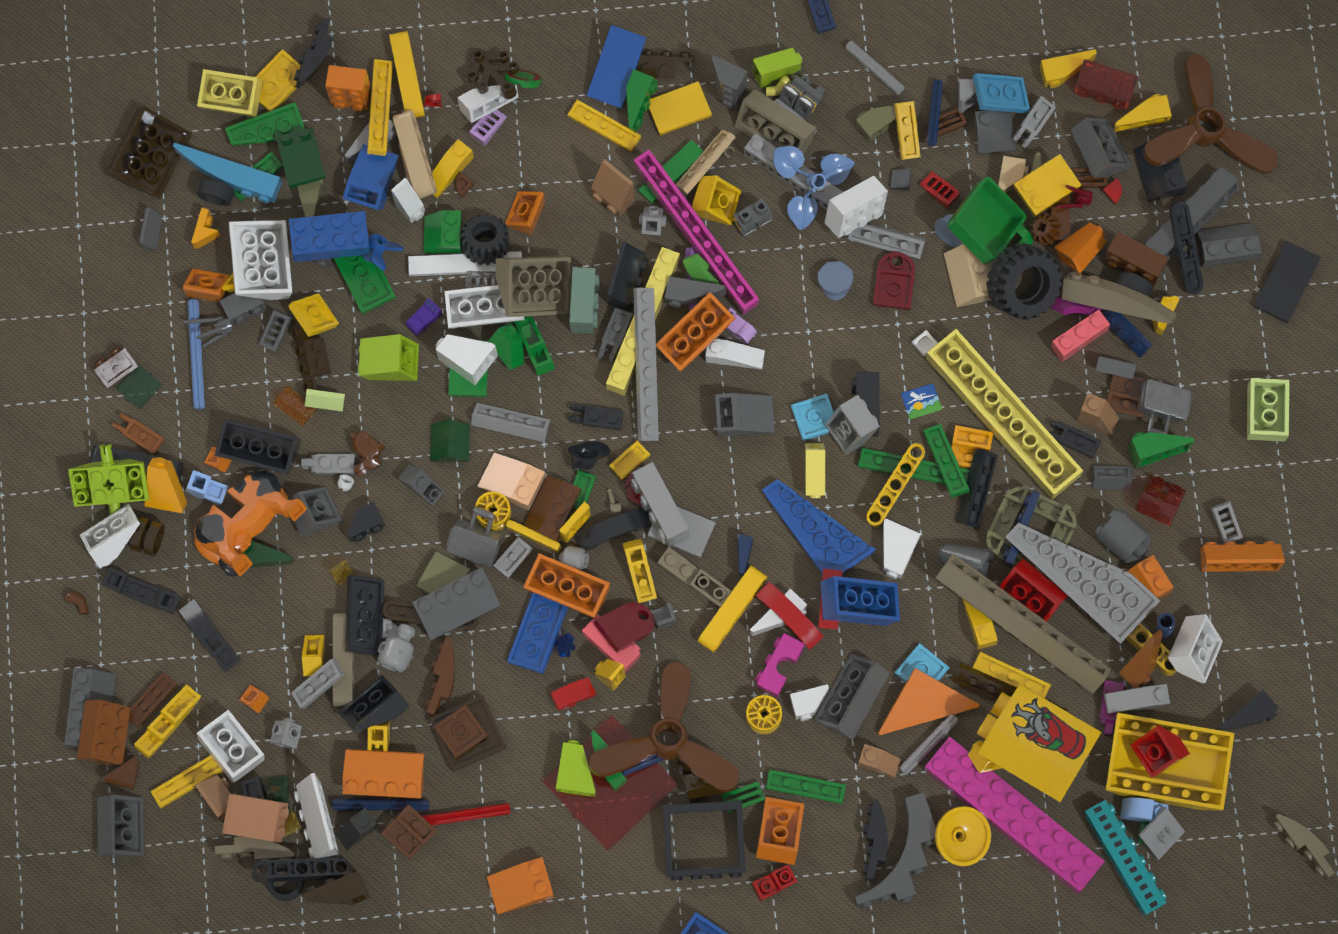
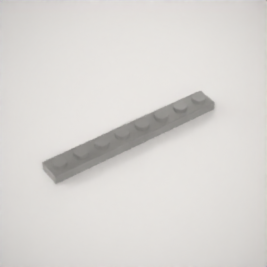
M634 288L638 441H659L654 288Z

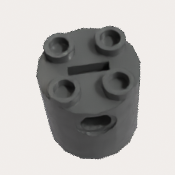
M1114 509L1107 517L1109 521L1104 525L1101 524L1094 532L1097 535L1096 538L1125 563L1141 559L1149 549L1151 534L1130 518L1122 509Z

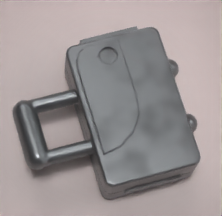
M1149 379L1142 383L1137 410L1138 412L1150 415L1147 433L1168 434L1170 421L1180 423L1186 420L1190 411L1191 392L1180 388L1179 385L1165 384L1162 380L1155 381ZM1154 416L1165 419L1164 431L1153 428Z
M475 507L470 523L458 520L450 530L446 544L447 552L457 555L458 558L475 562L476 565L491 567L497 558L502 541L501 534L490 531L495 518L494 513ZM477 515L489 519L486 529L474 525Z

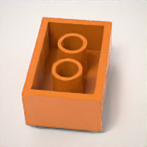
M329 65L325 87L331 106L337 109L352 108L355 111L368 110L372 89L367 71L365 69Z

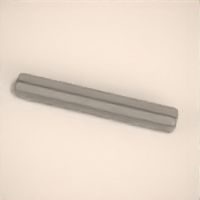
M853 41L847 43L845 49L897 95L904 91L905 87Z
M953 714L948 716L899 767L900 771L907 775L958 723L957 717Z

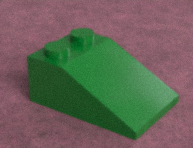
M1139 432L1133 435L1128 445V450L1135 469L1190 451L1194 439L1192 437L1153 432L1144 434V432Z

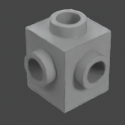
M657 206L644 208V213H640L639 216L642 234L661 235L662 227L666 226V216L663 215V208H658Z
M284 718L283 721H275L270 743L283 748L297 749L302 726L295 724V720Z

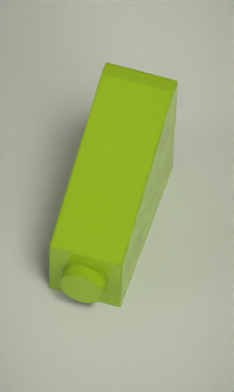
M793 48L753 59V75L760 88H763L780 80L783 76H789L801 70L803 60L799 52L796 53Z
M568 740V743L563 742L556 791L595 797L596 791L583 745H579L580 742Z

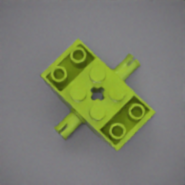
M106 444L100 445L101 462H92L68 469L74 507L107 504L109 505L110 515L121 509L120 503L150 500L144 462L132 459L113 460L111 444H107V446Z

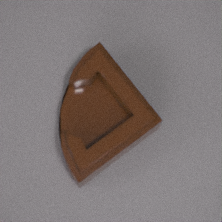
M459 171L456 176L455 185L461 198L474 186V182Z

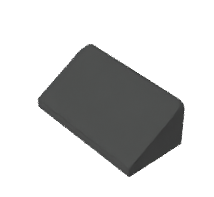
M150 208L145 209L139 243L142 249L156 250L162 215Z
M1101 356L1098 357L1096 370L1099 372L1130 379L1134 377L1136 365L1133 363Z
M1093 465V489L1130 490L1132 488L1131 466Z

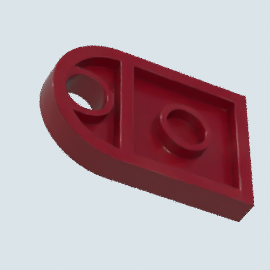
M891 252L881 258L877 267L873 306L903 310L911 309L915 265L908 255L901 252ZM900 258L903 263L900 266H894L892 260Z
M630 602L597 618L593 624L614 651L618 653L646 638L654 628L655 619L652 612L646 606ZM638 614L644 615L647 620L640 619Z

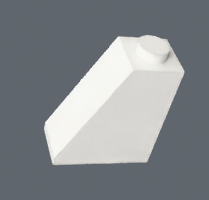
M885 518L883 523V571L892 579H901L921 534Z

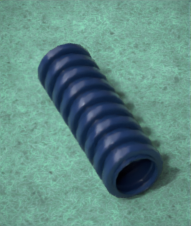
M1162 613L1158 617L1156 632L1159 630L1163 632L1162 640L1172 637L1175 626L1174 616L1170 613Z

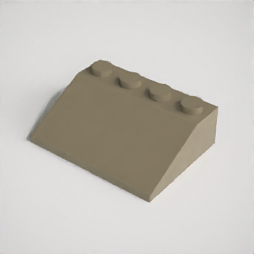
M571 257L496 258V280L507 317L570 314Z

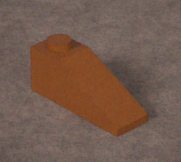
M1161 630L1156 632L1119 672L1135 689L1141 684L1145 686L1152 679L1150 675L1156 667L1163 634Z

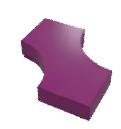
M1062 296L1054 300L1056 302L1053 306L1050 305V308L1063 315L1081 313L1090 316L1097 310H1103L1062 300Z

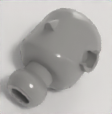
M403 623L398 626L397 636H389L378 648L379 664L398 673L405 671L407 666L409 667L411 659L414 658L412 656L414 647L409 641L414 637L416 631L413 627Z

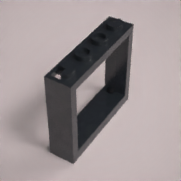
M742 801L663 805L667 877H671V881L683 880V876H691V880L703 879L702 875H710V879L722 878V874H730V878L742 877V873H746ZM736 810L739 867L672 870L669 814Z

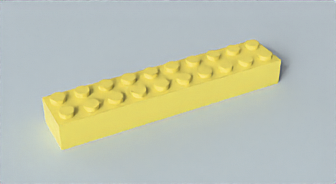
M957 329L927 352L926 359L986 427L993 432L994 436L1052 500L1082 475L1083 470Z

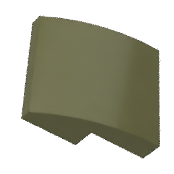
M436 551L416 588L430 594L468 575L470 569Z

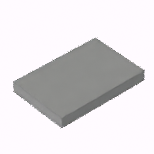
M677 507L689 528V538L672 547L701 559L716 522ZM652 525L648 537L661 542L658 536V527L654 528Z

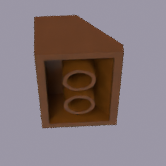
M547 476L524 526L559 542V530L570 519L575 505L582 494L581 488L564 480Z

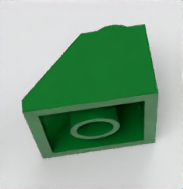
M442 210L425 216L424 253L461 254V211Z

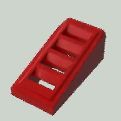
M931 172L919 184L921 188L947 210L960 197V191L934 172ZM933 178L935 181L929 187L927 184ZM939 183L940 186L934 191L933 188ZM945 188L946 190L940 195L939 192ZM948 193H951L947 199L944 198Z

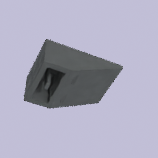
M740 393L715 394L718 437L775 433L772 396Z

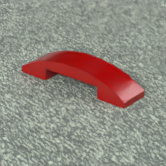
M770 582L755 595L784 622L809 650L824 637L814 624Z

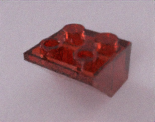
M1151 475L1135 510L1170 526L1186 490L1182 489L1179 485L1164 481L1159 476Z

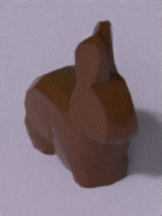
M364 430L359 433H351L349 437L352 440L353 450L356 455L362 458V461L353 468V471L359 477H362L368 469H375L381 465L378 457L386 447L374 440Z

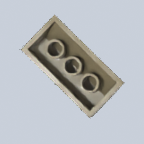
M755 89L742 101L735 124L737 129L750 137L757 134L775 147L794 146L800 149L803 155L812 142L816 131L815 126Z

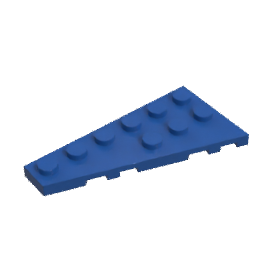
M777 479L762 489V493L822 575L823 569L842 570V574H844L876 552L875 548L866 544L857 535L852 534L822 510L817 509L808 500L796 494L794 490Z

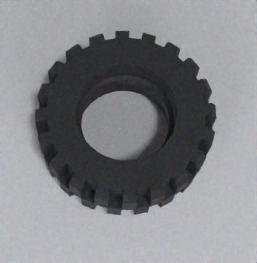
M1026 243L1022 245L1015 244L1013 248L1008 247L1004 249V253H1000L996 257L997 260L992 262L990 266L992 269L990 272L988 271L987 275L989 281L986 282L987 289L990 290L988 291V296L992 299V303L1001 311L1017 319L1030 320L1031 317H1039L1041 312L1043 314L1049 310L1048 307L1050 305L1053 306L1056 302L1054 300L1056 296H1059V287L1062 286V280H1060L1062 273L1058 269V262L1054 260L1051 254L1034 245ZM1032 267L1034 276L1031 286L1025 293L1016 296L1015 284L1017 278L1025 269Z

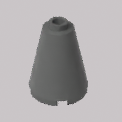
M948 543L940 547L938 557H940V562L943 564L954 553L987 578L990 568H988L989 561L993 562L994 551Z

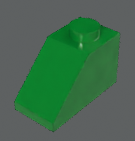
M511 323L498 328L488 340V343H493L496 346L498 356L509 370L522 366L524 364L521 335Z

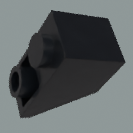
M375 502L356 510L347 534L350 542H359L365 539V535L370 533L376 534L383 530L382 527L385 526V523Z

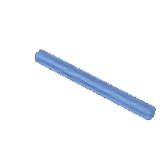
M196 299L188 300L189 320L200 319L199 302ZM200 323L189 324L193 407L195 409H203L205 407L201 339L196 338V336L201 334Z

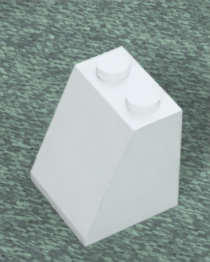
M447 334L445 338H441L436 344L438 359L473 385L477 384L498 357L496 346L493 343Z

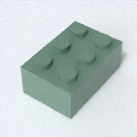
M573 267L570 306L571 333L594 334V328H598V312L595 310H599V294L596 291L600 292L599 275L596 274V268Z

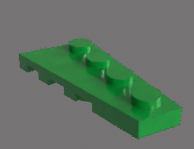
M294 102L231 125L225 129L232 147L277 142L276 137L305 129V126Z

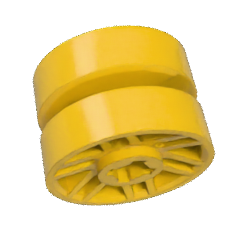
M495 491L484 493L478 498L475 507L489 512L496 509L493 512L495 518L490 531H498L506 527L507 521L511 519V508L508 499L503 494ZM477 515L479 524L486 529L489 519Z
M761 695L750 701L746 710V720L748 726L754 732L770 734L779 727L782 719V709L775 698ZM766 712L767 716L763 718L761 714Z

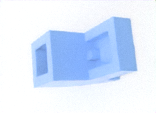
M193 470L186 491L197 498H204L221 505L228 486L211 480V476Z
M1125 798L1122 800L1120 818L1134 822H1151L1164 807L1168 809V805L1154 802L1151 799Z

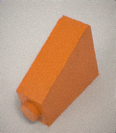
M1089 222L1056 245L1054 249L1062 263L1077 273H1081L1105 245L1106 240L1103 236L1105 233L1099 225L1096 226Z

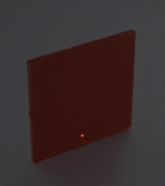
M610 716L595 730L608 746L634 739L613 716ZM592 735L580 744L583 745L588 766L589 759L595 753ZM658 763L624 776L627 779V783L616 792L608 784L605 777L596 776L590 770L596 791L595 797L557 792L556 784L559 765L542 780L553 794L571 811L573 817L577 818L607 851L678 785Z

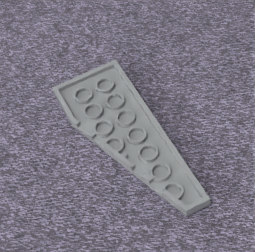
M1018 523L1005 537L1120 644L1160 602L1132 574Z

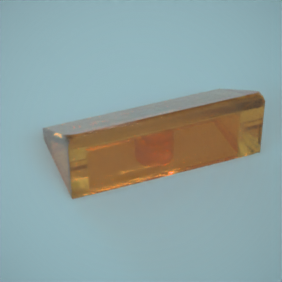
M289 386L281 391L274 401L276 407L301 426L305 425L317 411V408L306 407V399Z

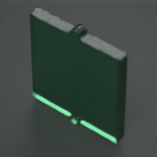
M138 365L116 390L126 397L127 402L130 401L138 409H141L162 384L153 377L152 373H148Z

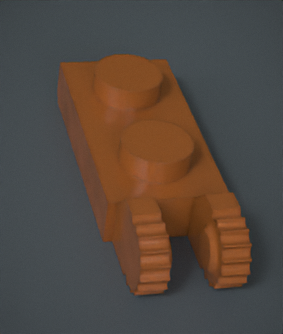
M120 412L118 416L122 421L127 422L128 426L125 429L115 422L111 426L135 444L155 455L165 439L134 418L131 419Z

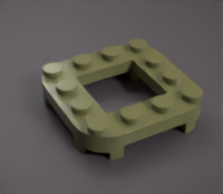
M1028 486L1015 487L1006 493L986 535V549L994 551V557L1003 562L1006 561V559H1003L1006 548L1010 549L1012 543L1007 541L1005 537L1009 534L1020 509H1026L1023 506L1026 496H1031L1033 492ZM1040 494L1033 514L1055 523L1056 525L1050 538L1068 545L1077 524L1074 512L1069 505H1063ZM1018 551L1013 564L1014 567L1022 559H1024L1029 564H1031L1035 569H1037L1040 573H1042L1045 577H1047L1025 555Z

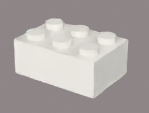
M875 176L870 177L829 200L825 224L838 238L849 235L856 228L865 226L869 221L874 218L878 219L883 214L888 190Z
M229 710L197 733V739L233 784L264 761L263 752Z

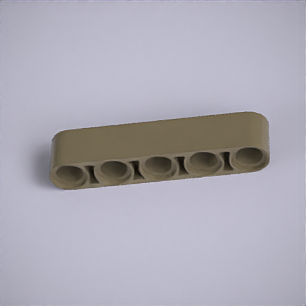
M333 613V659L337 660L345 674L333 684L334 707L347 706L354 700V653L345 652L346 613Z

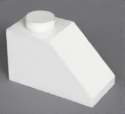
M828 684L790 694V701L796 720L806 721L812 719V716L815 715L828 693Z

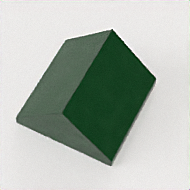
M450 419L431 424L430 461L469 462L470 424Z

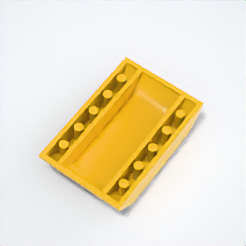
M1117 713L1106 791L1123 797L1151 799L1154 802L1179 807L1223 811L1235 733ZM1160 725L1179 736L1190 755L1151 778L1130 745Z

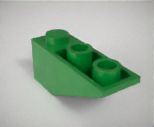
M634 69L627 83L626 92L629 128L636 132L642 126L643 114L649 109L651 103L649 100L651 95L655 94L658 84L654 77Z

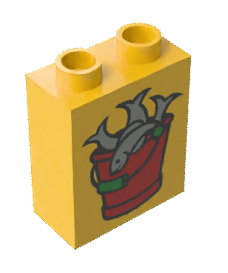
M1019 684L1012 697L1002 692L994 704L991 713L999 718L997 719L988 714L983 721L977 735L983 737L985 741L978 754L1061 802L1101 732Z

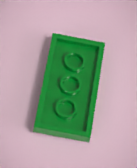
M362 255L334 258L362 315L396 299L383 271L374 263L365 260Z

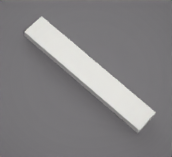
M522 251L508 252L507 255H504V258L522 257ZM465 254L408 256L409 276L496 273V263L493 264L492 262L487 266L486 263L478 265L477 262H471L470 258L467 259Z

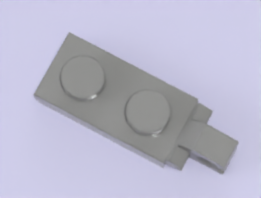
M355 454L312 455L309 459H301L302 469H311V473H316L317 475H354Z

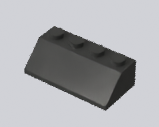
M482 567L412 602L431 641L501 606Z
M850 654L816 715L814 722L839 736L853 740L890 673L875 661Z
M74 668L64 743L68 749H78L85 701L102 700L113 703L116 674L94 669Z

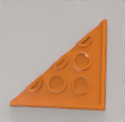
M914 667L877 733L883 735L950 716L951 714L978 708L980 704Z

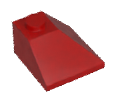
M1160 725L1130 745L1151 778L1190 755L1180 737Z

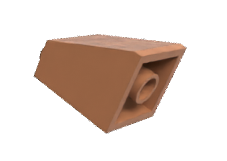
M229 794L222 833L282 842V838L285 835V820L289 814L288 803Z

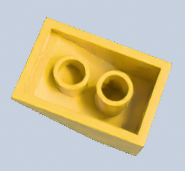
M1059 154L1016 182L1013 187L1035 218L1073 192L1067 189L1066 185L1078 188L1081 186V183Z

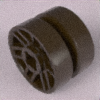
M140 516L138 518L140 524L130 538V550L139 553L143 551L144 554L155 557L164 537L165 524L158 521L151 523V519Z

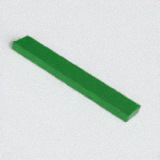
M862 448L858 468L892 474L903 456ZM922 460L911 477L912 479L945 485L935 462ZM904 464L900 467L902 473L908 474L911 472V467ZM960 468L967 482L969 469Z

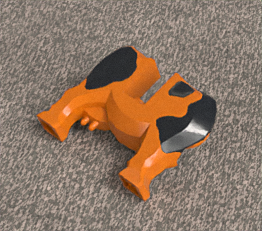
M257 471L250 473L238 486L227 490L233 500L243 507L232 519L213 505L209 513L198 520L195 527V547L204 558L220 565L227 576H241L250 568L253 563L247 555L242 553L251 545L252 538L262 532L276 514L283 515L285 518L290 517L295 522L307 510L300 499H288L277 477L271 472Z

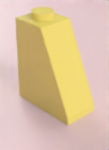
M805 443V493L809 495V498H821V495H825L824 443Z

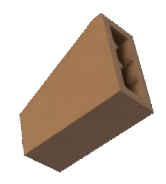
M1087 393L1077 422L1113 435L1119 416L1105 399Z

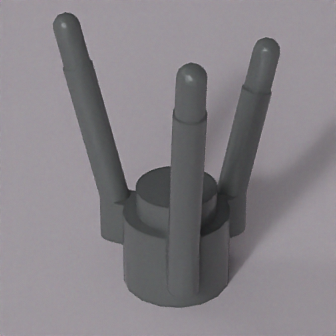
M222 316L216 318L184 320L183 323L217 322L214 324L215 329L196 336L197 339H201L217 333V336L201 345V348H204L220 338L228 336V333L233 332L228 317L224 319Z

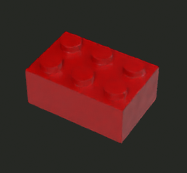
M1024 559L1011 570L999 586L1046 622L1051 619L1068 597L1065 592Z

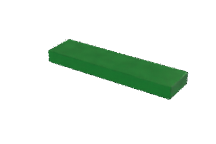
M690 140L663 166V169L675 183L688 171L704 151L693 140ZM646 183L638 190L651 205L657 200Z
M938 424L924 429L923 434L950 497L953 498L969 492V487L942 425Z
M769 769L766 790L841 805L843 804L846 784Z

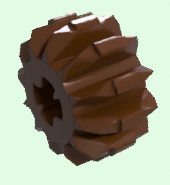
M1045 213V215L1039 214L1038 220L1033 219L1035 224L1030 226L1033 229L1030 233L1034 237L1033 240L1043 246L1048 244L1054 245V239L1059 240L1058 234L1063 233L1060 230L1063 225L1059 222L1058 217Z

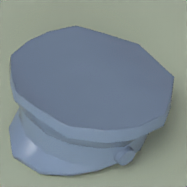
M952 214L936 220L935 234L951 247H958L963 244L948 229L947 223L953 216Z
M841 261L827 262L817 273L818 283L829 299L836 301L845 297L854 279L853 271Z

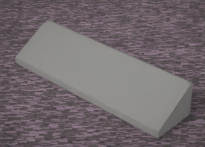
M872 223L856 228L847 238L888 251L901 252L917 259L921 258L926 240L922 237Z
M476 403L471 425L545 442L550 419Z

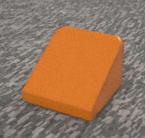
M212 446L204 464L225 473L232 460L214 456L216 447Z
M250 684L239 701L259 713L269 700V697Z

